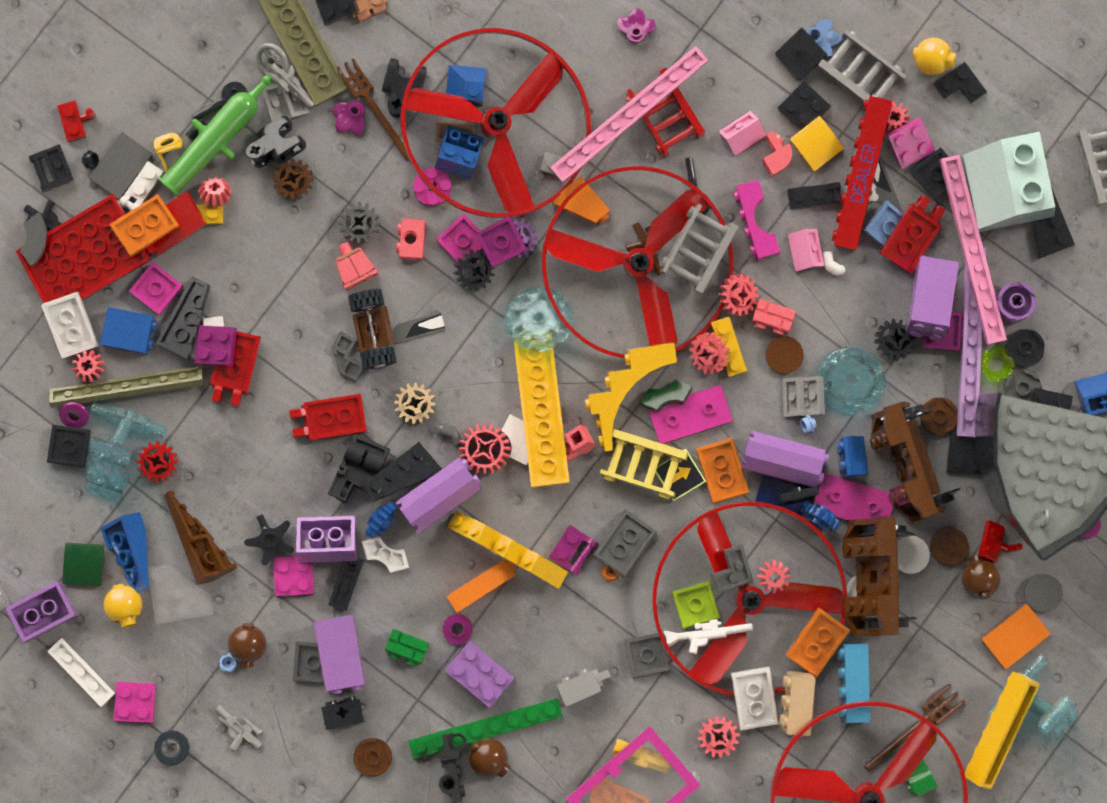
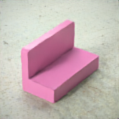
M751 111L719 131L721 137L729 144L734 155H738L766 136L759 119Z
M804 229L788 235L795 271L825 266L817 229Z

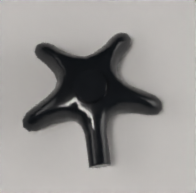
M263 514L256 517L261 527V534L257 537L246 539L244 544L250 547H259L263 550V566L269 563L271 557L276 552H294V548L283 541V536L290 527V521L286 520L278 527L270 528Z

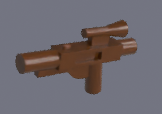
M639 222L632 225L639 241L626 244L627 252L635 248L645 249L647 236ZM650 226L645 228L647 233L649 232ZM655 253L653 255L654 265L652 270L655 269L657 275L660 276L662 275L660 273V262L657 257L658 254Z

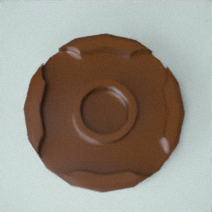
M780 336L773 339L765 352L767 364L774 372L779 374H790L796 371L801 366L804 358L801 344L795 338L789 336Z
M932 398L923 405L924 409H933V412L920 417L921 425L930 434L937 436L945 435L957 425V408L947 398Z
M946 527L938 530L933 535L930 542V551L937 562L943 565H955L966 558L969 551L968 539L961 530L954 527Z
M368 738L361 741L353 754L356 768L362 774L370 777L385 773L392 762V752L389 745L378 738Z

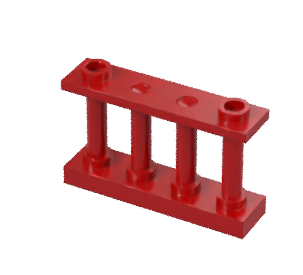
M667 68L660 70L659 76L662 75L667 70ZM678 87L641 117L657 144L655 145L656 150L660 155L663 154L665 158L669 157L668 149L690 135H696L698 139L705 135L704 128ZM628 89L627 97H625L627 103L641 91L633 94L631 89ZM676 103L679 108L678 112L653 127L648 117L667 105ZM680 119H686L689 124L688 128L663 143L658 133Z

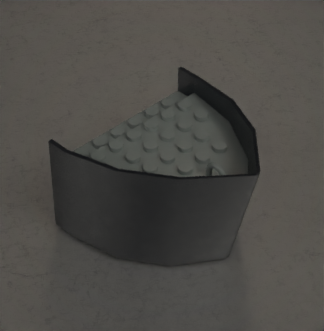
M1033 388L1031 401L1004 396L999 392L979 395L975 413L974 459L990 501L1041 560L1045 561L1092 530L1107 510V418L1072 411L1070 408L1073 396L1039 388Z

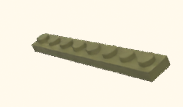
M195 366L49 389V403L51 408L62 407L69 402L81 404L203 385L202 367Z

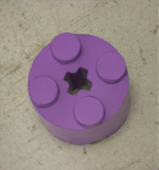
M1023 282L1009 283L996 295L1001 318L1007 322L1017 323L1025 320L1033 313L1036 307L1033 289ZM1015 299L1018 300V305L1016 306L1012 304Z

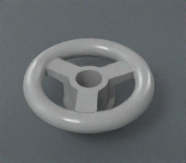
M265 43L258 48L256 62L264 75H270L271 77L275 75L269 69L273 63L277 66H283L282 69L287 73L288 59L280 47L272 43ZM262 52L267 58L266 68L262 62Z

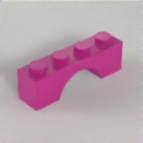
M759 180L736 186V191L733 192L736 203H740L741 210H739L741 221L745 220L747 228H744L746 238L750 239L752 246H750L752 257H756V260L760 261L779 255L780 249L775 234L761 230L754 219V210L764 198Z

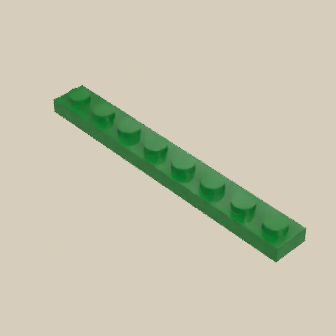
M558 698L411 739L408 742L413 759L444 751L442 738L444 734L460 733L465 736L468 744L563 716ZM459 736L454 737L452 740L453 746L463 745V739Z

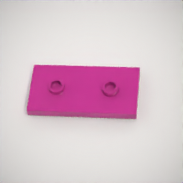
M721 385L690 394L684 405L670 404L662 408L659 413L648 409L658 441L661 444L733 421Z
M824 473L822 484L818 486L819 495L815 497L813 505L816 503L827 507V509L835 513L834 517L847 521L881 516L890 517L894 506L889 500V492Z

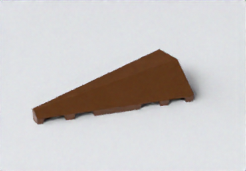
M168 491L164 497L197 585L213 582L234 571L237 568L235 562L232 564L225 556L226 552L216 546L211 534L196 517L192 518L186 511L187 506L184 503L181 505L174 497L175 492Z

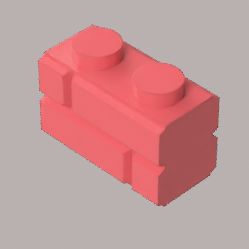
M759 299L752 323H755L754 327L765 330L767 327L773 329L774 334L783 336L784 333H789L796 311Z

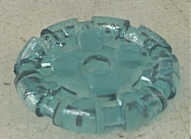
M541 286L526 288L522 290L521 294H516L511 299L506 308L507 315L504 316V323L508 335H512L513 341L519 346L528 350L533 348L536 351H545L554 348L558 342L562 343L569 335L570 330L566 328L565 324L558 323V316L551 306L546 290L541 288ZM550 288L555 303L560 306L558 309L571 325L573 311L570 303L564 300L565 297L560 292ZM540 296H546L545 301L539 300ZM528 299L529 301L524 304L523 301ZM518 312L520 317H516L514 314ZM536 314H542L544 319L538 322L533 317ZM522 327L523 331L519 333L517 330ZM553 331L555 336L550 338L548 334ZM531 337L538 338V341H532Z
M849 345L843 349L837 348L825 356L822 366L818 368L817 376H823L824 402L831 408L833 406L838 409V412L857 414L858 411H867L877 404L880 400V394L884 392L886 376L881 368L883 366L872 352L869 353L863 350V347ZM847 355L849 361L842 362L841 357ZM859 357H862L866 360L864 364L857 361ZM830 365L836 367L833 373L828 371ZM874 370L876 376L870 378L869 371ZM852 374L856 377L857 381L854 385L847 383V375ZM832 382L833 389L828 390L826 383ZM869 386L874 388L872 394L867 392ZM838 395L845 398L843 403L836 400ZM860 397L861 403L855 404L854 399Z

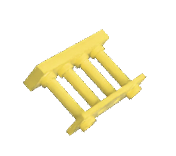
M614 429L612 437L616 439L615 443L617 444L608 471L602 469L600 471V474L604 475L603 479L614 482L616 479L658 492V496L665 499L675 498V492L670 491L678 464L682 460L687 461L688 452ZM629 443L634 445L633 448L635 450L627 475L624 477L615 474L623 447ZM648 449L652 450L651 454H653L643 483L633 478L642 451ZM664 454L671 456V463L663 488L653 486L652 482L660 457H663Z

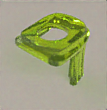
M995 346L981 354V367L990 381L998 382L1013 372V367L1015 366L1013 358L1008 356L1002 346ZM992 357H998L1002 360L1003 367L1000 371L990 370L988 362Z

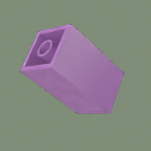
M920 256L914 274L906 333H910L914 337L927 336L932 340L944 339L950 326L959 262Z
M350 615L314 622L326 692L330 691L331 695L344 693L343 689L350 688V691L363 689L362 685H366L355 616Z

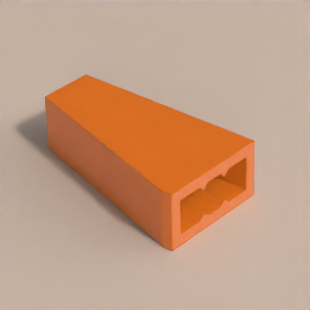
M504 559L446 597L459 614L516 576L514 572L517 569L513 563L507 562Z

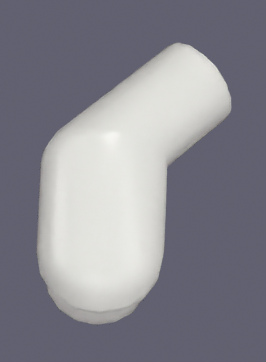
M833 252L823 253L826 271L834 276L843 275L845 267L834 262Z

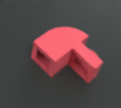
M774 131L768 133L765 137L773 153L762 160L771 178L783 172L788 167L792 158L790 143L783 147L780 135H775Z
M579 425L565 434L567 438L565 440L567 463L582 453L587 454L594 448L595 443L586 426Z

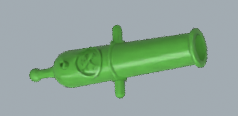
M265 75L260 84L251 92H240L232 96L208 125H203L197 119H193L191 124L199 131V135L163 177H158V180L178 197L180 196L179 192L218 153H223L228 159H234L235 154L228 148L227 144L255 117L258 109L257 99L262 91L273 83L272 77Z

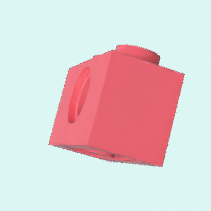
M402 219V224H398V235H401L400 243L397 242L396 254H399L400 259L423 261L425 220ZM407 236H415L416 241L413 244L406 243Z

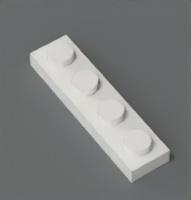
M63 638L47 651L100 707H103L116 694Z

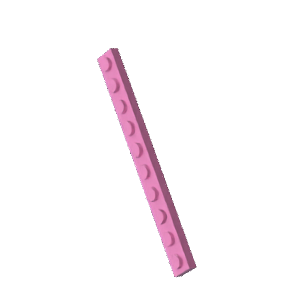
M695 46L551 166L550 169L562 183L565 182L704 66L708 59Z
M960 155L942 158L939 161L986 345L1005 341L1007 339Z

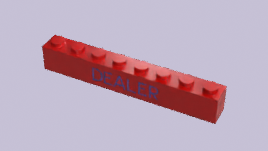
M869 96V100L865 99L863 111H866L864 119H860L858 127L861 130L860 137H856L854 148H857L856 155L851 156L849 166L852 167L851 175L847 174L845 185L848 188L846 193H842L840 204L844 205L842 212L838 211L836 222L839 225L838 229L833 231L831 241H834V246L857 251L891 111L892 100Z

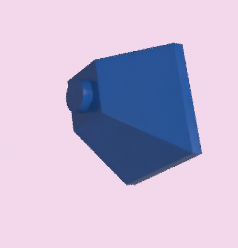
M449 65L446 94L461 96L473 105L483 106L487 68Z

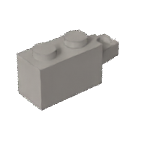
M585 668L576 672L577 677L570 679V676L560 679V684L557 685V688L565 706L567 707L601 692L600 686L604 685L602 680L611 677L609 670L598 673L597 669L588 671Z

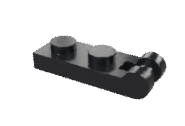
M840 182L787 189L789 208L840 203L842 195H840L839 189H841ZM832 190L833 196L827 197L826 191Z
M359 558L356 561H343L328 605L347 611L365 560ZM349 565L355 567L354 573L347 570Z

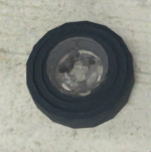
M166 731L158 736L155 741V755L165 765L180 764L189 753L188 740L178 731Z

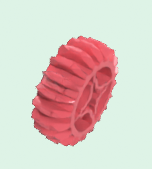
M483 423V429H479V425L476 424L475 428L477 431L474 432L472 428H469L468 430L471 435L469 436L464 433L463 436L467 440H460V444L465 445V447L459 448L460 452H465V454L460 455V459L467 458L466 462L471 464L469 470L472 471L476 467V474H479L480 469H483V475L487 474L486 469H490V473L494 474L493 467L500 471L501 468L498 464L506 465L503 457H510L504 453L511 450L510 447H504V445L509 443V440L503 441L502 439L506 434L502 433L499 436L498 433L501 429L498 427L494 432L493 424L490 425L489 429H486V423ZM490 434L495 438L485 442L478 435ZM474 439L476 444L478 445V448L474 452V454L470 456L469 445L470 442ZM480 443L485 447L490 445V449H488L491 457H489L488 454H486L485 452H479V450H482L480 448ZM497 443H500V455L495 459L491 451ZM486 457L491 464L482 465L474 460Z

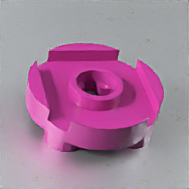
M434 167L422 170L432 184L436 183V188L448 197L450 196L451 182L444 171ZM418 175L416 176L413 189L416 198L422 204L435 206L445 202L434 192L428 191L429 188Z

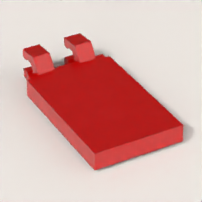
M184 192L166 204L179 227L145 248L149 257L154 253L156 255L158 253L159 255L164 254L207 225L206 220L189 192Z
M920 195L915 205L912 203V205L908 206L879 254L909 274L913 273L920 256L925 254L942 225L939 224V220L946 210L941 206L935 205L930 215L924 210L931 199L925 195Z
M237 331L233 366L214 365L210 381L212 388H214L213 401L221 403L223 390L233 392L231 405L240 407L242 395H246L249 391L262 337Z
M361 394L304 402V405H301V409L289 410L290 419L303 417L304 420L303 428L292 429L293 438L306 436V439L313 441L367 432Z

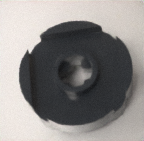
M1020 329L1008 338L1005 346L1006 354L1013 364L1021 368L1031 367L1043 358L1045 343L1041 335L1036 331ZM1022 343L1024 345H1030V347L1028 348V350L1030 351L1029 353L1021 351Z

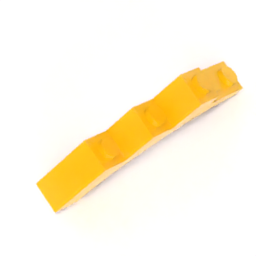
M674 343L627 349V354H624L626 366L629 365L630 369L607 372L608 376L605 377L606 388H610V391L587 394L588 399H585L586 411L590 410L592 415L598 414V417H595L597 429L600 428L601 436H598L599 447H603L604 451L613 450L612 431L614 419L619 405L627 392L649 372L677 362Z
M458 511L455 512L447 526L450 530L503 557L558 589L568 573L543 556Z

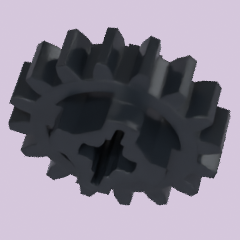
M469 249V254L462 252L463 258L457 257L459 264L453 265L457 268V271H454L453 274L458 275L455 280L461 282V287L465 288L467 286L469 291L473 287L476 291H479V286L485 289V283H491L489 277L495 276L491 272L495 268L490 265L486 253L484 252L481 255V251L478 249L476 253L472 249ZM475 258L474 261L468 262L469 259ZM469 266L474 267L479 274L473 273Z
M892 319L891 323L885 321L884 326L880 325L878 327L879 331L875 333L878 339H875L874 343L879 344L876 350L883 351L882 357L887 354L888 360L894 357L895 361H898L900 356L905 359L907 354L910 355L913 352L911 348L916 346L912 342L916 337L906 333L907 324L904 326L902 324L903 320H900L898 323H896L895 319ZM890 329L889 335L884 336L885 331ZM907 343L905 349L901 351V345Z

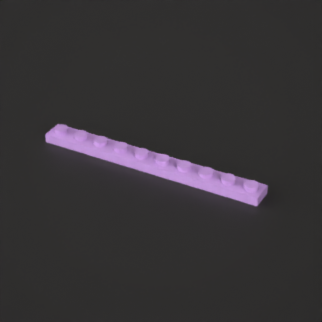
M983 247L986 257V247ZM965 263L957 436L975 438V413L980 393L982 325Z

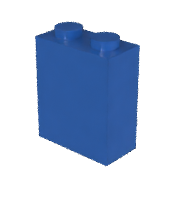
M108 307L100 345L148 355V351H151L153 347L151 337L152 332H156L157 321H155V317L152 315Z

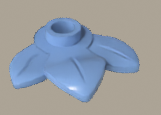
M830 19L820 20L815 27L807 30L810 36L812 34L817 35L815 41L828 54L826 57L832 56L831 47L837 45L843 39L838 32L831 29L833 21Z

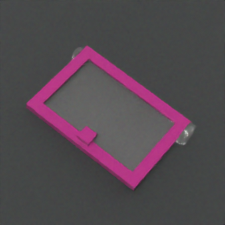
M648 726L572 792L566 800L569 803H681L701 786L699 783L701 778L694 770L690 772L651 726Z

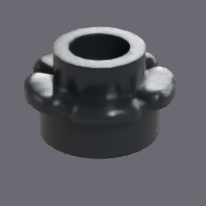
M88 150L84 153L82 163L85 168L92 169L98 165L99 156L96 152Z

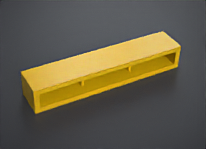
M1011 673L1002 694L999 696L995 710L991 713L987 727L982 733L980 742L974 750L972 759L966 767L965 776L968 780L979 787L992 788L1039 689V683L1024 674Z

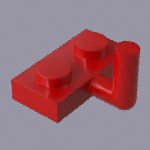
M76 100L57 105L67 142L86 138L83 122L94 119L96 117L94 111L91 108H87L85 114L80 115Z
M988 520L985 521L978 557L993 564L998 563L1000 550L1006 553L1017 552L1023 549V545L1021 543L1012 545L1002 543L1005 527Z

